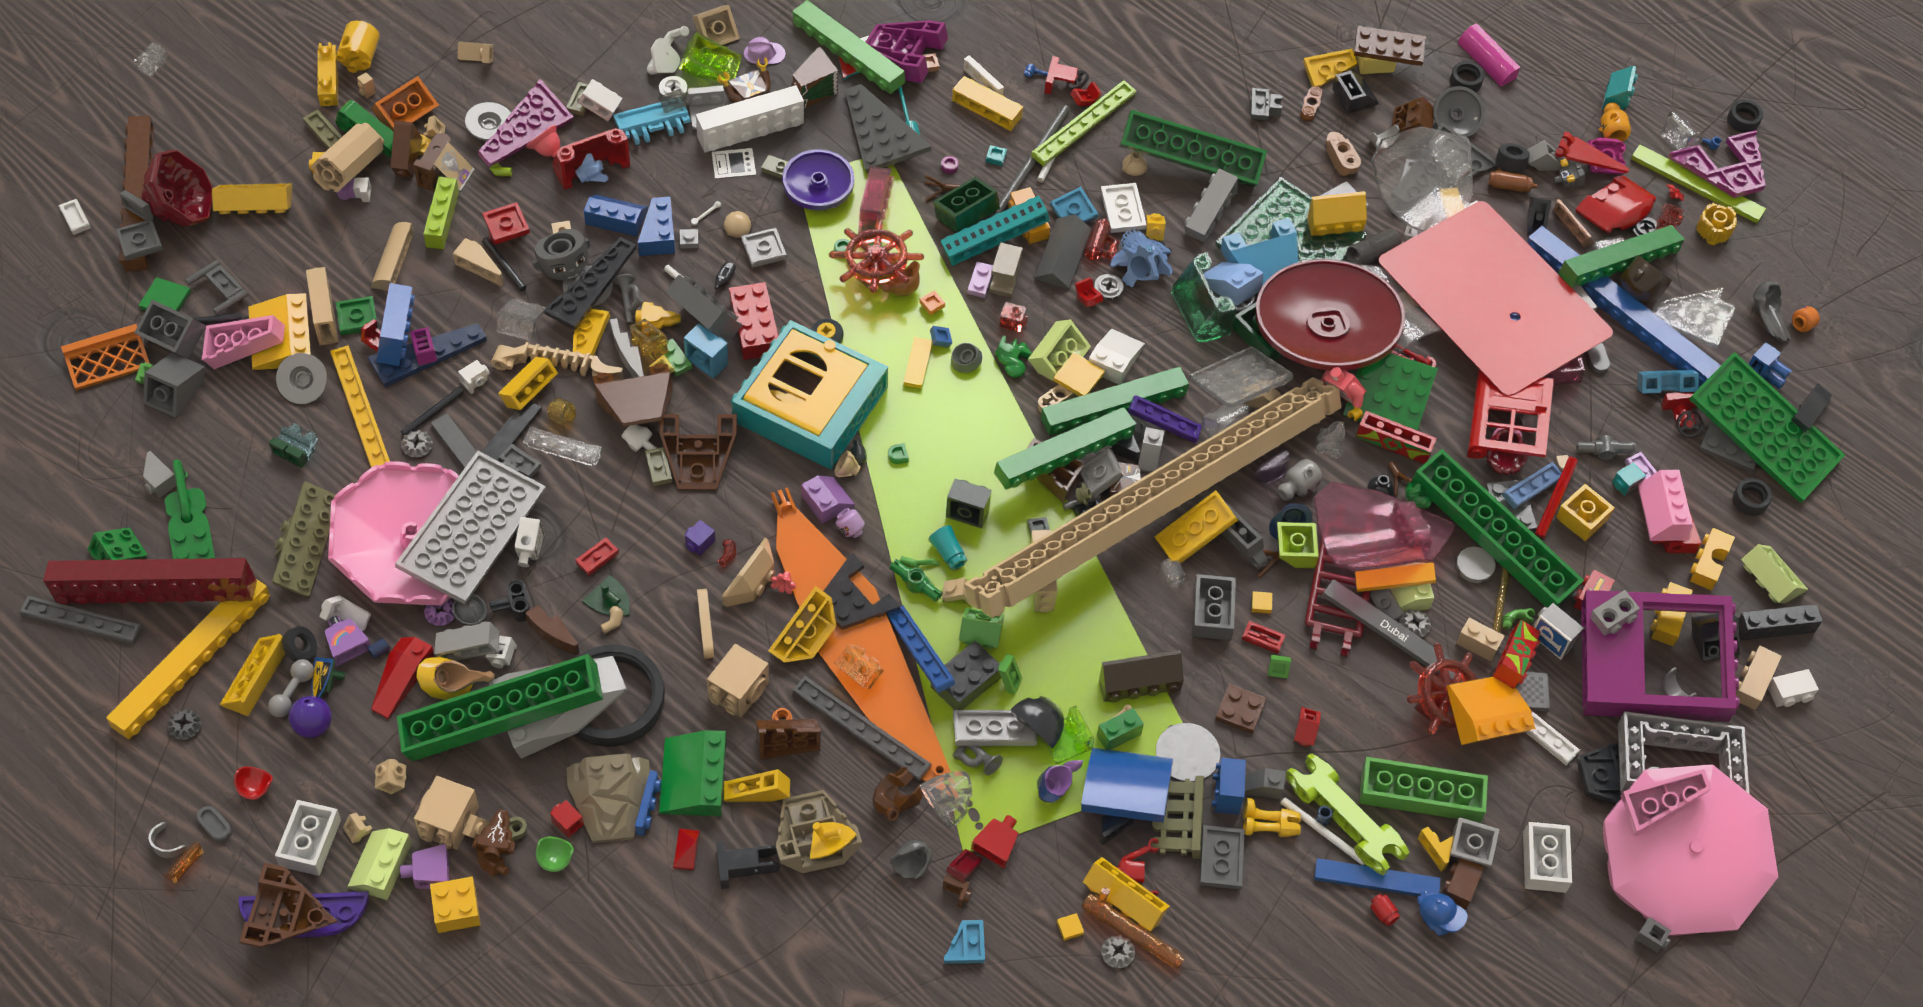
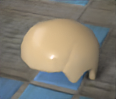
M731 212L725 218L723 229H725L728 236L741 238V236L747 235L750 232L751 221L743 212Z

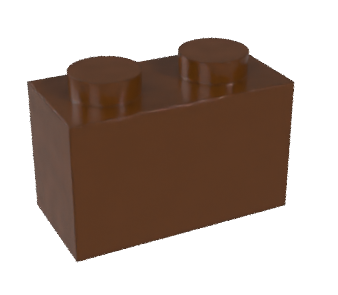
M1460 858L1458 864L1453 863L1449 872L1453 876L1451 881L1446 880L1442 891L1446 892L1445 895L1449 896L1456 905L1466 910L1471 902L1484 867Z

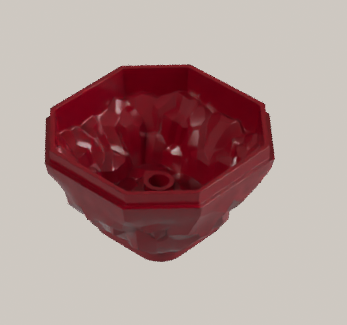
M178 150L156 153L144 174V187L141 193V200L149 204L152 215L161 221L175 222L182 227L207 221L210 217L213 201V186L204 168Z

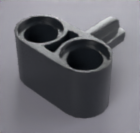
M513 580L507 586L508 597L490 601L491 612H498L510 609L516 621L524 622L527 620L526 612L530 610L526 588L522 581Z

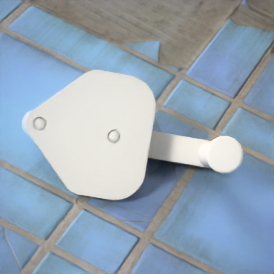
M682 26L681 28L669 31L664 38L655 40L651 47L652 59L647 67L649 74L673 73L676 71L680 64V57L671 47L674 38L687 36L689 34L688 27Z

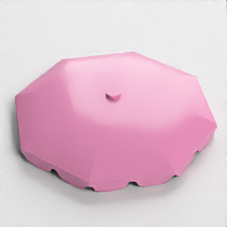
M385 462L383 465L373 466L359 478L357 483L347 485L331 501L328 560L375 603L442 606L451 599L450 596L395 568V563L459 475L453 470H447L438 464L425 463L412 467L404 462Z
M1714 765L1644 770L1628 790L1704 768L1711 785V790L1635 835L1622 799L1615 805L1603 822L1604 845L1608 853V874L1613 891L1628 906L1639 911L1646 920L1650 917L1670 929L1669 935L1671 936L1738 930L1778 878L1768 809Z

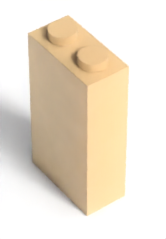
M321 267L306 270L313 322L319 345L339 343L326 269Z
M1033 530L1031 532L1030 544L1049 534L1051 530ZM1056 580L1033 593L1034 611L1044 613L1054 611L1057 597Z

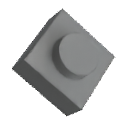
M680 229V248H699L698 229Z

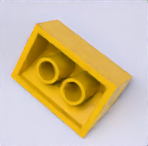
M1365 191L1312 197L1307 216L1311 236L1364 230L1367 221Z

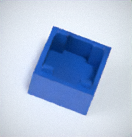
M1221 758L1220 763H1216L1217 774L1212 776V780H1216L1215 801L1211 803V806L1215 807L1214 812L1239 815L1245 797L1246 760Z

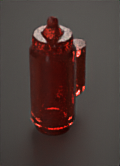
M1106 218L1097 220L1092 227L1084 250L1085 256L1089 260L1096 261L1101 256L1112 260L1113 256H1115L1119 240L1109 235L1110 223ZM1106 242L1111 243L1109 252L1104 250Z

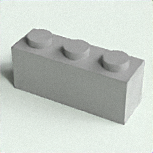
M482 622L477 625L463 626L453 630L447 629L444 632L436 633L434 655L457 661L496 653L499 648L500 631L491 622Z

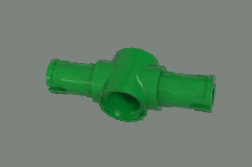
M898 559L891 563L889 569L902 577V581L907 583L909 591L924 593L934 602L941 598L943 592L930 584V581L925 578L923 570L908 568Z

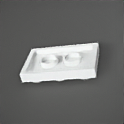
M1136 183L1101 186V195L1111 233L1125 232L1131 229H1146L1147 224Z

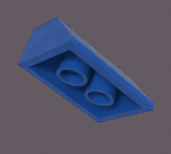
M594 195L589 197L584 209V220L586 225L637 236L648 207Z

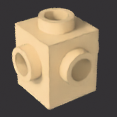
M388 759L377 765L375 770V788L389 794L403 789L406 780V765L399 763L395 759Z

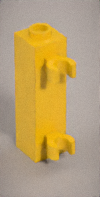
M330 42L328 46H322L321 43L318 44V99L320 106L338 105V60L335 58L337 49L336 45H332Z

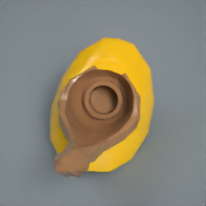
M442 657L426 658L419 664L417 669V679L421 689L431 697L448 700L469 693L476 682L495 680L494 674L491 671L469 670L465 665L453 659Z

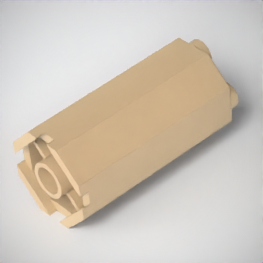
M368 123L356 124L311 165L312 170L314 169L315 171L313 174L314 180L324 190L334 189L333 192H339L383 151L384 139Z

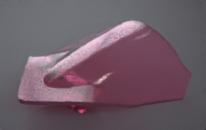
M1331 481L1313 497L1321 539L1329 557L1338 567L1348 568L1352 571L1380 569L1415 562L1432 563L1455 529V525L1452 522L1416 507L1413 501L1404 502L1375 490Z

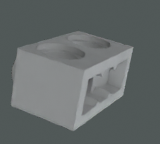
M1624 590L1595 608L1590 618L1603 635L1606 636L1609 633L1615 634L1626 622L1630 624L1638 618L1637 615L1640 608ZM1620 607H1626L1629 611L1623 612ZM1604 617L1611 618L1613 622H1606Z

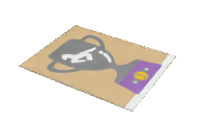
M449 142L434 163L447 178L457 179L460 191L474 171V168Z

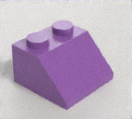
M816 476L801 484V497L822 524L835 518L843 510L855 507L853 501L834 477Z

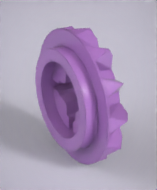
M449 599L442 606L426 605L424 610L425 618L429 623L436 626L449 624L455 618L452 608L453 602ZM443 607L445 612H439L438 614L436 609Z

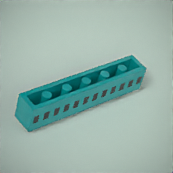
M1039 196L1030 198L1002 213H997L991 218L982 220L969 228H964L954 235L947 236L941 240L943 251L951 266H954L1000 245V243H1004L1049 222L1048 211Z

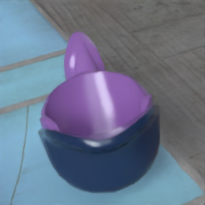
M1072 760L1063 765L1048 767L1037 780L1039 798L1047 803L1055 802L1061 798L1072 784V772L1080 769L1083 760Z

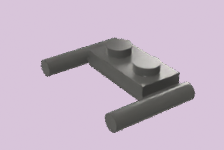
M218 260L213 261L185 279L186 283L191 285L206 276L207 280L226 299L225 302L213 309L216 315L249 296L247 291L220 265Z

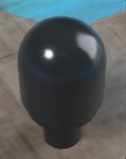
M854 440V447L851 449V453L858 462V465L861 466L867 460L866 450L861 446L860 440Z

